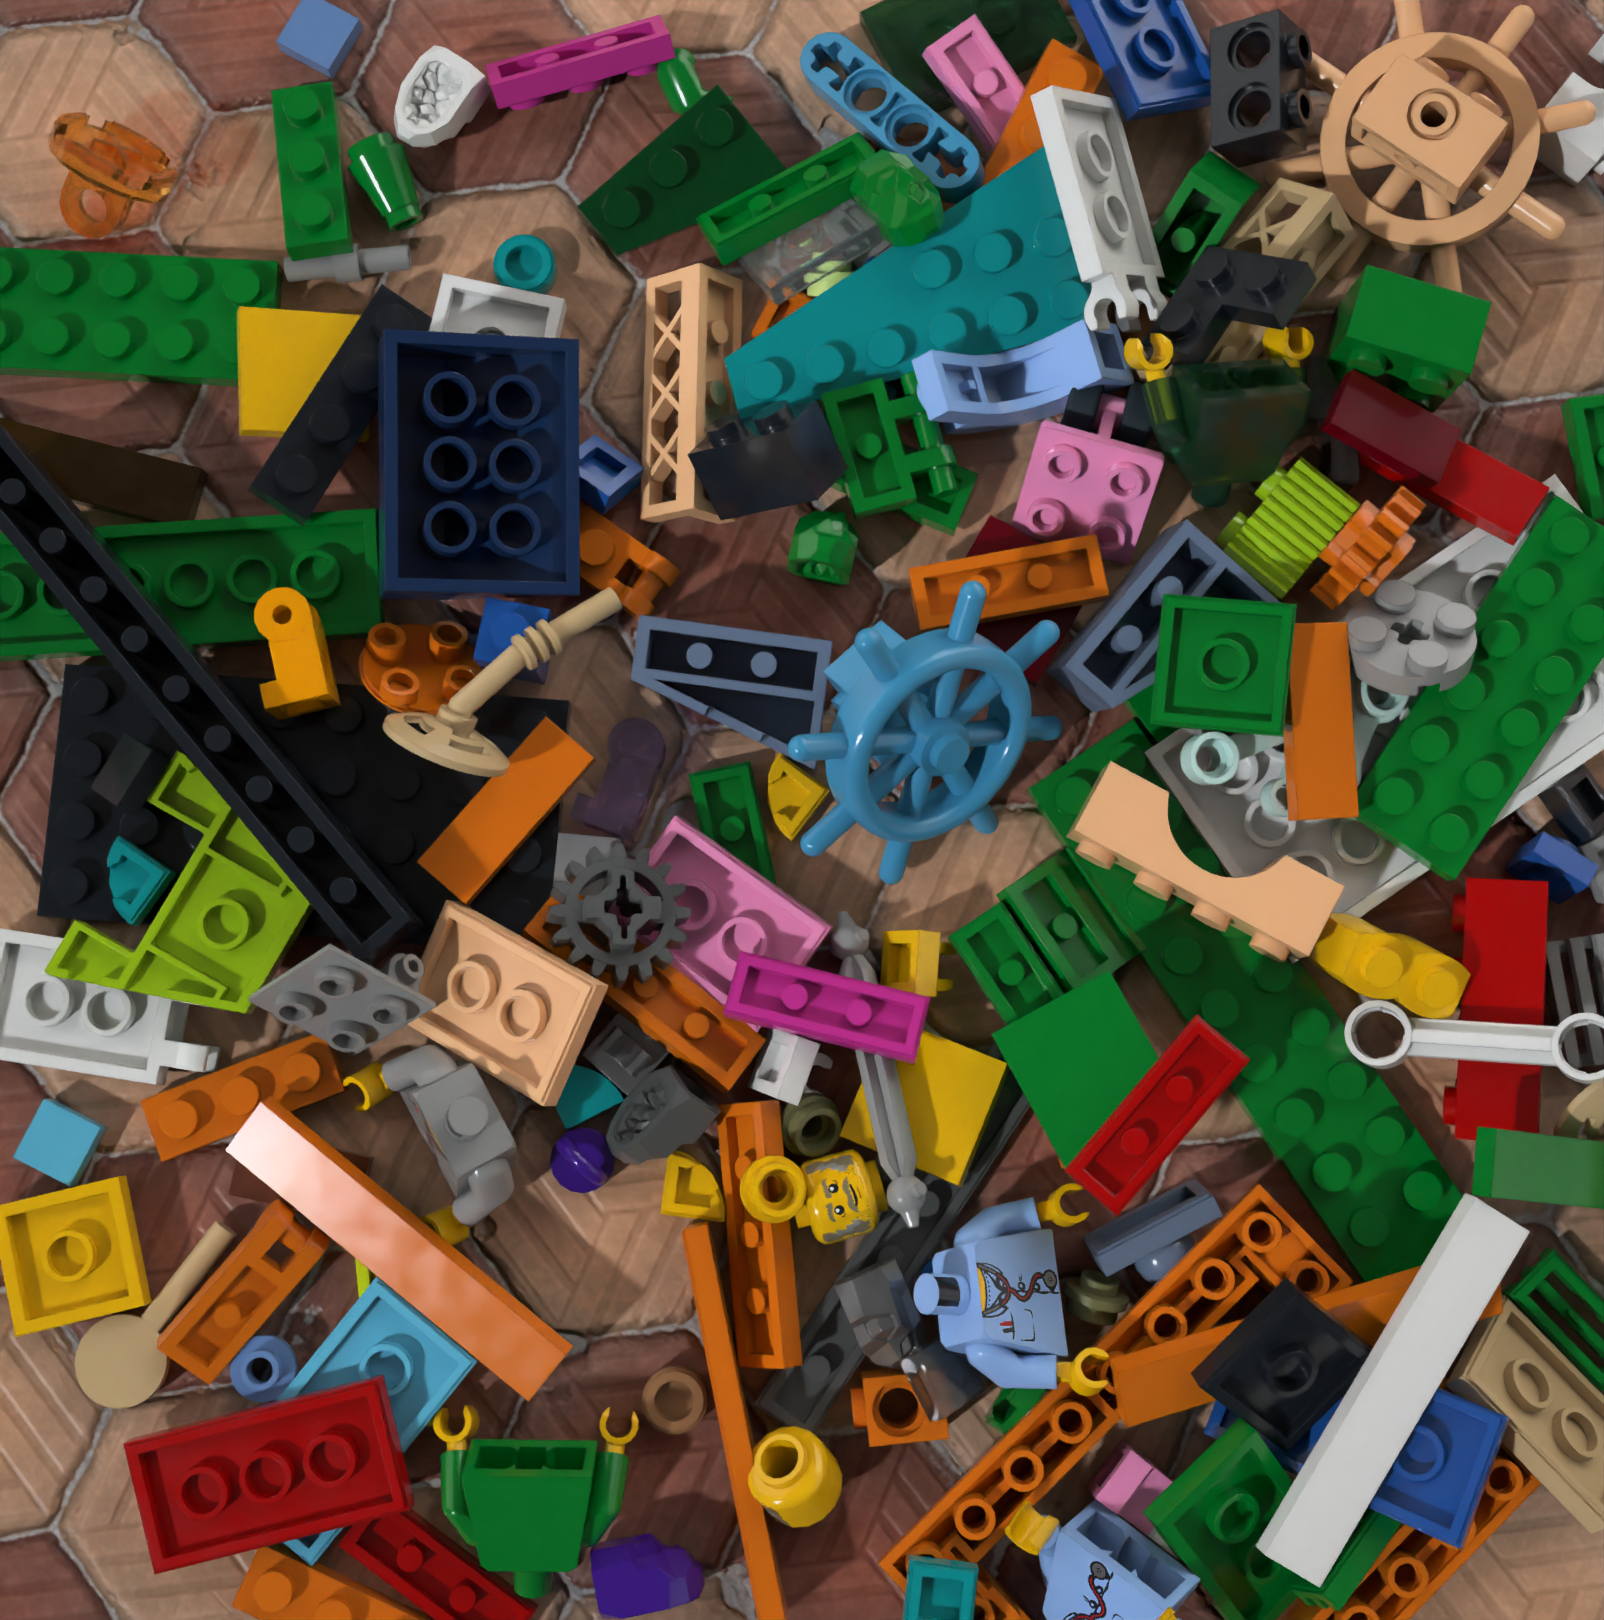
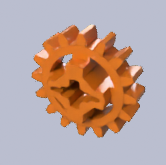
M1400 486L1379 509L1366 500L1319 554L1318 557L1329 566L1309 592L1332 611L1356 588L1366 597L1371 595L1413 548L1412 545L1416 540L1406 531L1422 513L1421 511L1426 507V504L1404 486Z

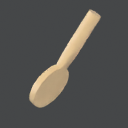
M216 1220L141 1316L135 1314L110 1316L94 1324L84 1334L76 1350L75 1373L80 1387L91 1400L108 1408L122 1409L148 1400L160 1389L169 1371L170 1357L157 1349V1338L237 1236L230 1227Z

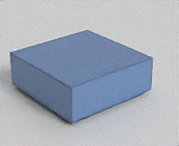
M301 0L276 40V43L281 52L333 79L363 31V27L359 18L325 0Z

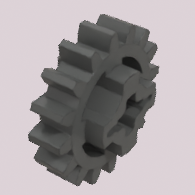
M616 843L610 858L605 859L597 847L590 848L585 857L587 868L574 860L570 861L564 871L570 883L556 881L550 893L551 897L562 903L551 906L546 914V922L562 926L550 941L552 947L569 945L572 950L567 960L569 964L576 967L581 962L586 963L590 966L588 974L596 979L600 977L602 972L611 973L614 988H621L629 972H633L635 978L641 984L646 983L653 975L651 962L656 967L665 970L674 960L668 948L680 949L686 942L688 936L675 927L686 924L691 917V909L675 905V902L685 892L686 887L684 883L668 886L664 879L672 866L665 862L656 869L647 865L649 860L648 849L643 848L635 859L626 858L623 843ZM604 878L602 892L599 895H586L584 900L578 899L579 894L584 888L594 881ZM635 882L643 886L651 896H648ZM615 898L616 906H620L621 916L630 918L622 932L621 925L617 923L616 915L607 913ZM652 931H659L656 940L649 947L633 954V947L636 944V937L638 935H650ZM584 934H589L603 950L594 946Z

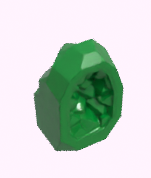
M881 149L857 166L849 190L865 220L878 235L893 246H913L924 242L941 230L945 222V215L939 192L933 186L930 178L918 169L907 155Z
M814 511L799 518L795 526L788 556L789 572L803 579L828 585L849 584L860 536L851 523L847 522L844 511L838 513Z

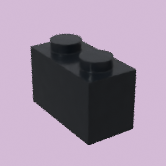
M787 400L778 401L764 407L754 416L741 419L739 413L725 415L713 421L705 428L704 431L707 437L687 454L720 520L818 500L848 469L817 400L791 407Z

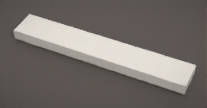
M1468 1193L1463 1195L1256 1544V1547L1265 1556L1319 1588L1321 1587L1530 1231L1477 1197Z

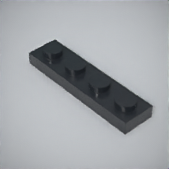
M381 284L247 491L303 526L378 410V344L383 330L428 331L432 318Z

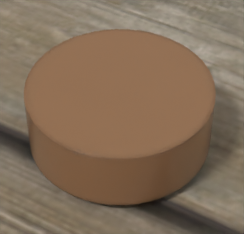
M680 1364L667 1365L654 1372L647 1381L642 1394V1408L645 1417L653 1427L667 1434H682L693 1429L703 1418L708 1404V1391L703 1378L694 1369Z

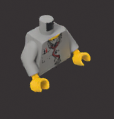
M425 1045L391 1059L384 1064L373 1062L343 1080L344 1087L354 1083L364 1093L365 1101L354 1107L358 1112L367 1111L393 1095L394 1091L400 1092L455 1197L452 1205L429 1213L419 1219L428 1226L432 1225L436 1233L453 1246L465 1241L469 1236V1227L476 1225L509 1199L515 1185L511 1170L515 1168L517 1146L472 1062L454 1061L442 1047Z

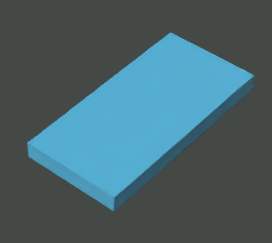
M377 1276L276 1401L383 1374L401 1449L404 1454L479 1360ZM344 1527L283 1543L312 1567Z

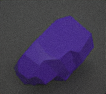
M651 1533L607 1540L592 1546L590 1550L591 1572L598 1610L603 1619H624L667 1610L689 1603L700 1597L705 1584L703 1565L695 1560L685 1548H681L679 1545L667 1546Z

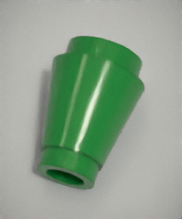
M382 132L358 141L348 149L347 153L352 162L348 167V171L381 219L385 221L389 232L407 229L423 219L419 209V201L405 145L397 144L393 133Z

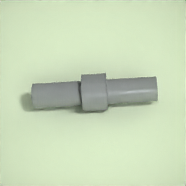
M353 243L354 252L293 262L290 256L284 257V270L288 282L336 277L338 283L364 281V274L412 270L409 245L361 249L359 243Z

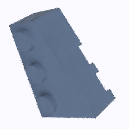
M1186 519L1165 529L1046 672L1092 712L1113 709L1154 683L1163 594L1281 602Z
M639 615L631 680L789 756L787 747L789 741L794 736L821 733L828 678L823 671L830 666L833 641ZM817 761L800 762L814 770L816 769Z

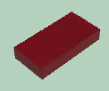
M1354 369L1343 376L1320 429L1426 489H1430L1440 482L1461 431L1456 426Z

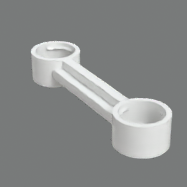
M1373 1000L1356 1007L1349 1015L1345 1024V1041L1351 1053L1364 1064L1376 1069L1396 1067L1411 1056L1557 1066L1564 1075L1576 1082L1593 1084L1604 1081V1069L1596 1073L1586 1074V1072L1579 1071L1570 1066L1564 1059L1561 1051L1563 1040L1572 1029L1588 1024H1594L1604 1029V1017L1594 1013L1574 1014L1564 1019L1558 1026L1408 1017L1393 1003ZM1382 1011L1383 1013L1395 1016L1402 1023L1405 1035H1403L1400 1047L1393 1054L1375 1059L1365 1054L1360 1048L1356 1030L1364 1017L1370 1013Z

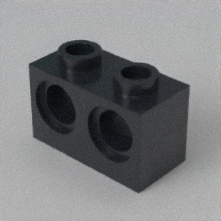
M1280 9L1210 29L1211 148L1238 168L1307 151L1306 127L1312 123L1313 110L1310 97L1306 91L1305 67L1311 64V43L1306 31L1303 28H1299ZM1266 54H1268L1267 57L1265 58V60H1264L1262 63H1260V61L1262 60V58H1263ZM1269 112L1267 118L1259 124L1262 117Z

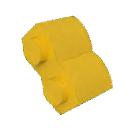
M1331 913L1308 956L1316 967L1354 991L1370 998L1392 999L1410 1011L1432 1019L1453 1017L1470 977V973L1462 964L1425 943L1405 934L1387 933L1359 917L1345 913Z

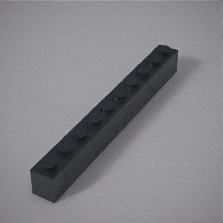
M0 424V530L351 954L370 966H376L425 925L29 448Z

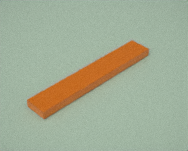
M269 1096L259 1103L227 1147L226 1151L528 1402L573 1347V1345L273 1097Z
M706 1220L691 1223L684 1228L682 1238L757 1619L787 1620L788 1609L769 1514L752 1496L748 1485V1475L754 1466L753 1448L755 1443L740 1368L738 1367V1358L711 1222Z
M1421 1266L1313 1299L1374 1347ZM1501 1282L1478 1321L1503 1313ZM1244 1319L1110 1359L1118 1412L1126 1427L1128 1428L1216 1401L1215 1398L1198 1386L1191 1372Z

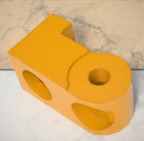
M279 587L266 592L258 600L254 609V622L258 631L269 641L277 680L259 684L264 709L276 719L282 720L340 706L341 703L322 620L318 611L297 590Z

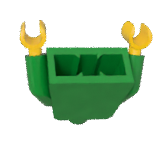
M464 1405L465 1426L458 1435L452 1433L449 1429L448 1409L441 1408L434 1417L433 1428L439 1439L447 1442V1452L440 1455L442 1510L464 1541L477 1548L480 1565L487 1571L514 1572V1591L519 1596L530 1599L543 1597L552 1591L554 1587L553 1572H571L577 1568L580 1548L597 1545L622 1508L630 1460L628 1456L624 1455L625 1444L636 1436L639 1428L638 1418L634 1411H632L631 1429L623 1437H614L606 1429L610 1407L602 1413L599 1420V1429L602 1436L606 1439L604 1452L598 1453V1440L472 1439L470 1448L467 1450L466 1441L470 1440L479 1428L480 1418L476 1409L471 1405Z

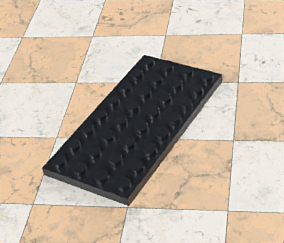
M65 664L37 916L128 923L114 907L109 886V868L107 867L110 849L117 836H121L176 873V876L141 923L143 925H151L204 834L148 801L144 803L139 813L133 815L90 788L124 733L170 759L169 762L177 750L187 755L114 667ZM218 675L425 925L403 942V944L427 945L445 901L463 902L417 861L491 777L472 775L447 768L420 757L397 744L384 732L382 727L386 716L401 712L381 703L365 686L336 684L341 703L340 706L278 720L264 709L259 684L277 679ZM493 695L473 713L478 719L474 730L492 741L509 758L545 716L569 736L571 703L569 700ZM408 723L420 733L428 734L419 726V723ZM563 799L468 907L521 936L524 928L551 897L558 833L561 832ZM313 909L298 935L339 939L315 909Z

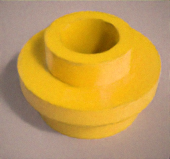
M765 1156L755 1160L748 1166L741 1178L740 1197L742 1203L750 1215L763 1222L781 1223L791 1219L799 1212L806 1198L807 1186L801 1169L793 1161L782 1156ZM774 1176L781 1184V1194L775 1201L769 1202L762 1195V1185L768 1177Z

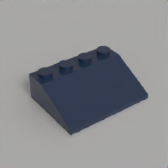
M384 329L378 344L379 598L455 600L486 599V597L579 596V339Z

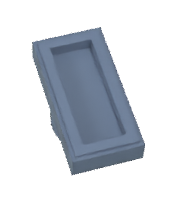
M1190 1179L1084 1235L1085 1238L1082 1241L1091 1259L1106 1277L1135 1263L1136 1270L1142 1278L1155 1285L1195 1245L1189 1233L1220 1218L1223 1214L1214 1196L1195 1179Z

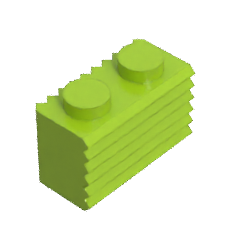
M1300 457L1289 472L1278 464L1254 493L1263 503L1253 515L1248 518L1239 511L1215 539L1224 548L1222 550L1278 601L1287 594L1361 505L1302 457Z

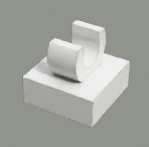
M768 1028L765 1036L766 1042L761 1047L747 1087L798 1106L802 1094L809 1092L820 1093L806 1086L812 1066L818 1065L831 1069L833 1061L827 1055L818 1052L820 1044L794 1034Z

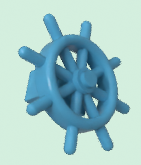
M968 581L960 588L949 628L925 632L908 640H905L882 620L872 628L860 630L855 637L854 644L823 671L838 693L831 700L838 711L831 731L796 735L788 743V754L795 761L825 760L828 785L838 803L802 836L800 841L802 851L812 857L821 855L857 822L871 834L887 840L879 867V876L887 884H896L904 876L913 842L940 836L960 826L967 820H970L979 832L984 834L993 833L998 827V818L988 802L998 793L1010 777L1019 761L1026 742L1055 740L1061 735L1063 730L1062 722L1056 716H1031L1030 690L1023 673L1057 642L1060 636L1057 624L1051 620L1040 621L1008 651L1004 652L990 640L976 633L986 599V589L980 582ZM964 670H981L983 673L957 696ZM989 703L986 720L969 721ZM872 757L880 766L868 776L869 763ZM933 776H941L944 782L929 791ZM905 779L898 802L881 801Z

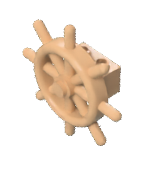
M1394 0L1399 39L1371 52L1355 65L1348 74H1345L1312 52L1311 64L1305 67L1306 79L1332 96L1322 123L1320 153L1273 162L1266 168L1265 179L1269 185L1273 186L1279 178L1297 183L1323 178L1326 191L1335 193L1357 236L1325 274L1328 279L1336 281L1345 277L1369 243L1373 241L1398 251L1412 253L1431 252L1435 285L1462 293L1456 247L1482 236L1495 227L1507 214L1548 240H1554L1562 236L1566 228L1564 219L1525 193L1524 190L1529 182L1537 159L1540 135L1589 125L1595 119L1596 108L1592 102L1580 100L1537 109L1535 98L1526 79L1508 59L1534 22L1535 14L1531 7L1527 5L1516 6L1486 44L1472 37L1455 33H1425L1420 0ZM1443 69L1458 71L1464 75L1457 85L1453 87L1447 83L1449 76ZM1485 87L1499 101L1506 116H1502L1503 112L1495 102L1481 94ZM1352 121L1351 136L1362 144L1345 147L1347 132ZM1511 141L1508 165L1503 175L1499 176L1484 165L1502 142ZM1394 164L1396 167L1371 201L1360 190L1351 172ZM1418 180L1421 184L1426 220L1407 219L1392 214L1415 181ZM1468 187L1484 197L1472 207L1451 216L1450 202L1455 205Z

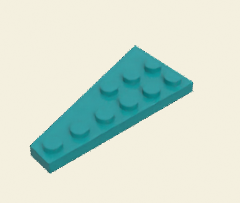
M1044 146L945 211V222L941 230L924 242L913 246H892L725 357L726 371L737 412L741 419L752 417L764 407L778 401L787 400L791 407L821 400V394L878 378H883L884 383L900 379L904 374L914 371L911 360L930 350L965 355L999 353L1032 344L1084 319V307L1091 294L1092 284L1081 282Z

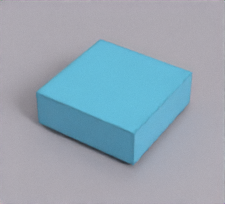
M52 1098L43 1099L13 1158L68 1186H75L81 1179L108 1127Z

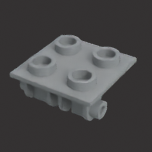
M328 944L249 996V1002L274 1014L278 1020L295 1025L326 1041L332 1048L347 1052L353 1056L432 1010L436 1005L435 1001L419 993L424 966L417 956L403 953L395 954L388 959L386 965L381 970L369 966L331 944Z

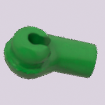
M674 48L676 58L658 63L657 80L670 108L675 113L683 115L706 95L709 90L703 89L693 66L696 63L693 55L684 48ZM728 96L730 100L734 103V97Z

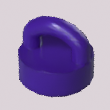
M586 1127L570 1130L558 1138L552 1148L550 1158L552 1174L559 1184L572 1192L579 1193L597 1190L608 1182L615 1170L616 1157L612 1155L608 1148L606 1135L596 1129Z

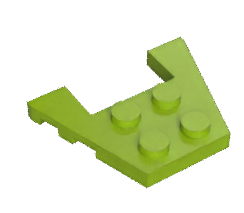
M177 750L146 801L201 831L204 836L135 951L87 923L74 920L44 972L54 977L252 1014L257 1005L249 1002V996L272 981L314 908L187 755Z

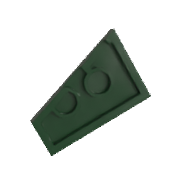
M717 84L579 204L577 210L618 258L697 225L696 218L699 215L785 171L787 168Z

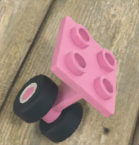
M1135 382L1130 386L1127 397L1124 399L1103 393L1105 385H1096L1080 390L1073 387L1070 391L1061 423L1058 424L1045 420L1040 424L1011 527L1031 538L1045 542L1097 534L1101 558L1128 564L1132 559L1165 459L1161 452L1146 448L1157 413L1151 388L1149 385ZM1091 430H1096L1097 434L1091 433Z

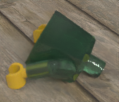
M1268 327L1264 332L1262 344L1265 354L1270 359L1174 365L1172 376L1166 377L1164 368L1172 359L1173 345L1166 336L1159 333L1150 334L1153 354L1149 361L1144 357L1143 345L1139 338H1129L1124 346L1126 362L1136 370L1145 371L1147 383L1143 384L1141 388L1150 425L1165 459L1169 463L1176 465L1188 482L1193 484L1191 497L1202 506L1219 508L1227 504L1232 483L1264 481L1274 475L1285 450L1308 425V402L1312 391L1308 387L1307 369L1300 367V360H1303L1311 353L1314 338L1310 331L1304 327H1290L1289 330L1287 327L1284 330Z

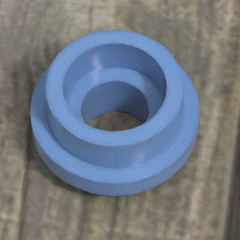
M269 1334L250 1338L234 1356L230 1364V1376L234 1387L243 1397L254 1402H270L279 1398L297 1376L298 1370L297 1358L292 1347L282 1338ZM258 1357L267 1359L272 1365L273 1373L268 1381L257 1379L252 1372V1364Z

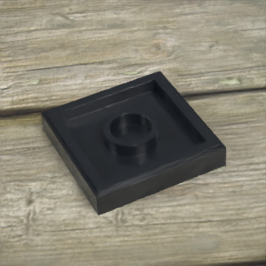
M1286 1277L1191 1374L1201 1389L1287 1452L1347 1393L1373 1347Z

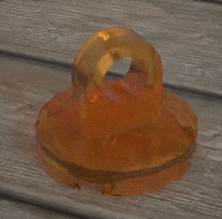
M65 113L54 122L48 138L50 152L69 170L61 190L59 204L63 218L68 226L77 234L87 238H102L121 228L130 213L134 201L156 203L167 199L178 174L175 167H167L170 159L159 146L140 133L115 121L105 120L101 128L87 124L90 115H87V113ZM85 189L97 192L105 202L106 216L103 221L93 219L84 209L82 197Z

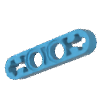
M825 32L816 35L807 42L801 52L800 65L813 92L878 148L907 155L911 162L930 178L933 186L939 192L942 201L957 204L983 186L985 179L984 167L979 152L973 143L848 38L839 33ZM825 60L831 63L839 61L848 78L842 83L840 76L831 68L824 67L821 69V63ZM881 88L887 92L884 102L875 110L860 111L855 108L857 98L865 90ZM922 123L928 126L927 136L918 145L904 147L896 143L897 135L906 125ZM941 150L943 158L953 167L959 168L964 164L965 174L961 177L953 173L945 176L942 166L936 158L939 151Z

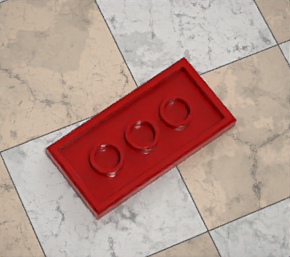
M383 1374L134 1437L123 1444L154 1575L410 1511L415 1505Z

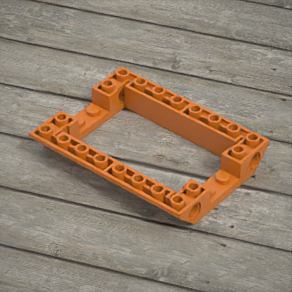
M1256 1183L1093 1346L1104 1350L1109 1355V1359L1102 1364L1082 1363V1373L1091 1381L1106 1380L1109 1381V1384L1096 1395L1083 1396L1075 1392L1069 1383L1058 1382V1388L1048 1390L878 1560V1565L905 1592L909 1555L977 1563L979 1570L973 1620H1034L979 1560L1006 1534L1005 1527L1024 1500L1031 1503L1033 1507L1121 1419L1118 1412L1110 1359L1210 1329L1254 1284L1268 1296L1287 1277L1310 1297L1315 1298L1351 1287L1350 1284L1353 1280L1260 1184ZM1444 1377L1438 1388L1454 1394L1446 1386L1449 1379ZM1501 1442L1463 1549H1458L1401 1523L1341 1611L1333 1610L1330 1606L1327 1609L1320 1608L1317 1604L1314 1607L1307 1606L1298 1597L1276 1620H1409L1542 1483Z

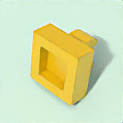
M924 930L884 931L880 985L928 997H936L937 991H948L953 988V980L938 978L939 955H955V949L950 943L940 942L941 932Z

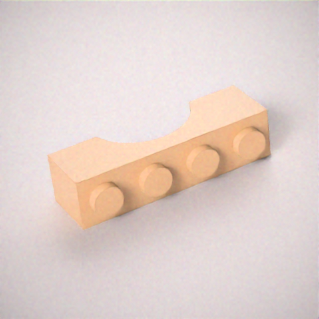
M1112 761L1101 770L1066 836L1079 843L1075 851L1078 855L1108 870L1111 869L1113 863H1116L1136 874L1133 883L1143 891L1159 899L1168 901L1171 894L1185 900L1194 905L1191 915L1212 928L1226 932L1229 925L1250 935L1252 939L1249 946L1274 961L1284 963L1288 956L1292 959H1299L1310 955L1345 886L1287 855L1270 862L1252 876L1232 878L1209 873L1190 861L1174 840L1168 820V791Z

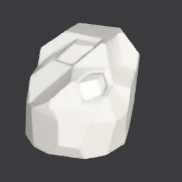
M436 45L431 47L419 57L401 83L394 111V125L397 138L412 147L423 148L454 138L465 123H471L490 93L485 75L470 62L449 49Z

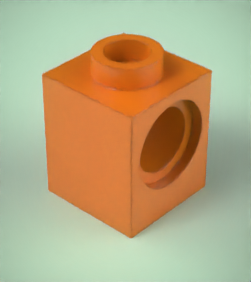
M938 1362L914 1364L902 1370L889 1367L861 1370L862 1387L850 1389L854 1429L867 1428L869 1447L949 1439L943 1373ZM894 1388L909 1390L916 1397V1405L913 1412L902 1420H891L885 1417L879 1410V1404L883 1395Z

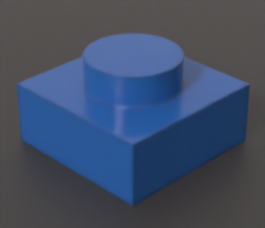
M594 434L579 446L580 499L602 514H605L638 487L644 467Z
M1543 831L1514 851L1505 871L1519 880L1548 881L1550 887L1549 899L1559 905L1589 887L1599 866L1582 856L1578 848L1571 842L1560 837L1551 836Z

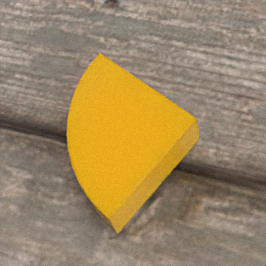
M779 753L768 774L767 802L775 825L792 843L828 796L830 790Z
M680 1150L674 1151L667 1158L660 1214L725 1222L724 1196L714 1174L696 1157Z

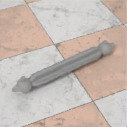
M848 911L839 912L837 929L832 934L830 948L832 955L842 960L839 975L878 984L874 969L864 957L869 946L868 931L856 925ZM855 1050L880 1165L892 1180L887 1189V1204L894 1211L901 1214L909 1229L919 1226L920 1209L926 1200L927 1186L914 1176L917 1155L895 1059Z

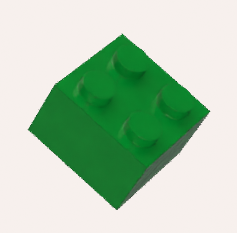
M1367 264L1335 309L1315 377L1331 381V386L1337 390L1343 376L1354 369L1425 410L1434 413L1471 375L1492 302Z

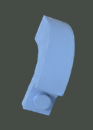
M1085 318L1042 340L1009 351L987 355H965L930 350L911 360L918 381L917 395L919 401L926 410L929 421L943 422L946 434H971L995 431L1064 413L1070 391L1073 387L1080 390L1096 385H1105L1103 393L1111 394L1134 383L1130 365L1124 357V346L1117 324L1110 323L1111 329L1106 331H1091L1085 322Z

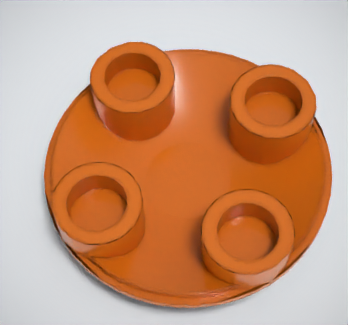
M451 620L438 621L433 626L427 624H403L398 626L391 623L376 624L368 632L367 643L360 653L358 666L364 686L384 705L401 713L419 712L437 715L440 705H448L450 699L483 669L473 659L475 648L468 643V631L460 623Z

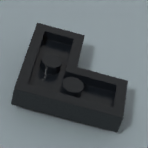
M1207 245L1141 342L1143 350L1151 359L1153 346L1150 341V334H1163L1173 345V356L1169 364L1199 371L1232 320L1284 330L1317 278L1308 262Z

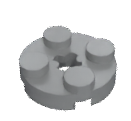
M1384 581L1377 587L1375 594L1360 599L1351 607L1346 615L1345 622L1348 625L1349 656L1351 657L1350 669L1368 685L1396 695H1418L1420 686H1432L1441 683L1439 692L1450 689L1467 676L1472 666L1477 645L1474 629L1477 619L1476 614L1471 607L1465 604L1452 602L1431 592L1417 590L1406 581ZM1398 638H1411L1414 640L1409 645L1400 643Z

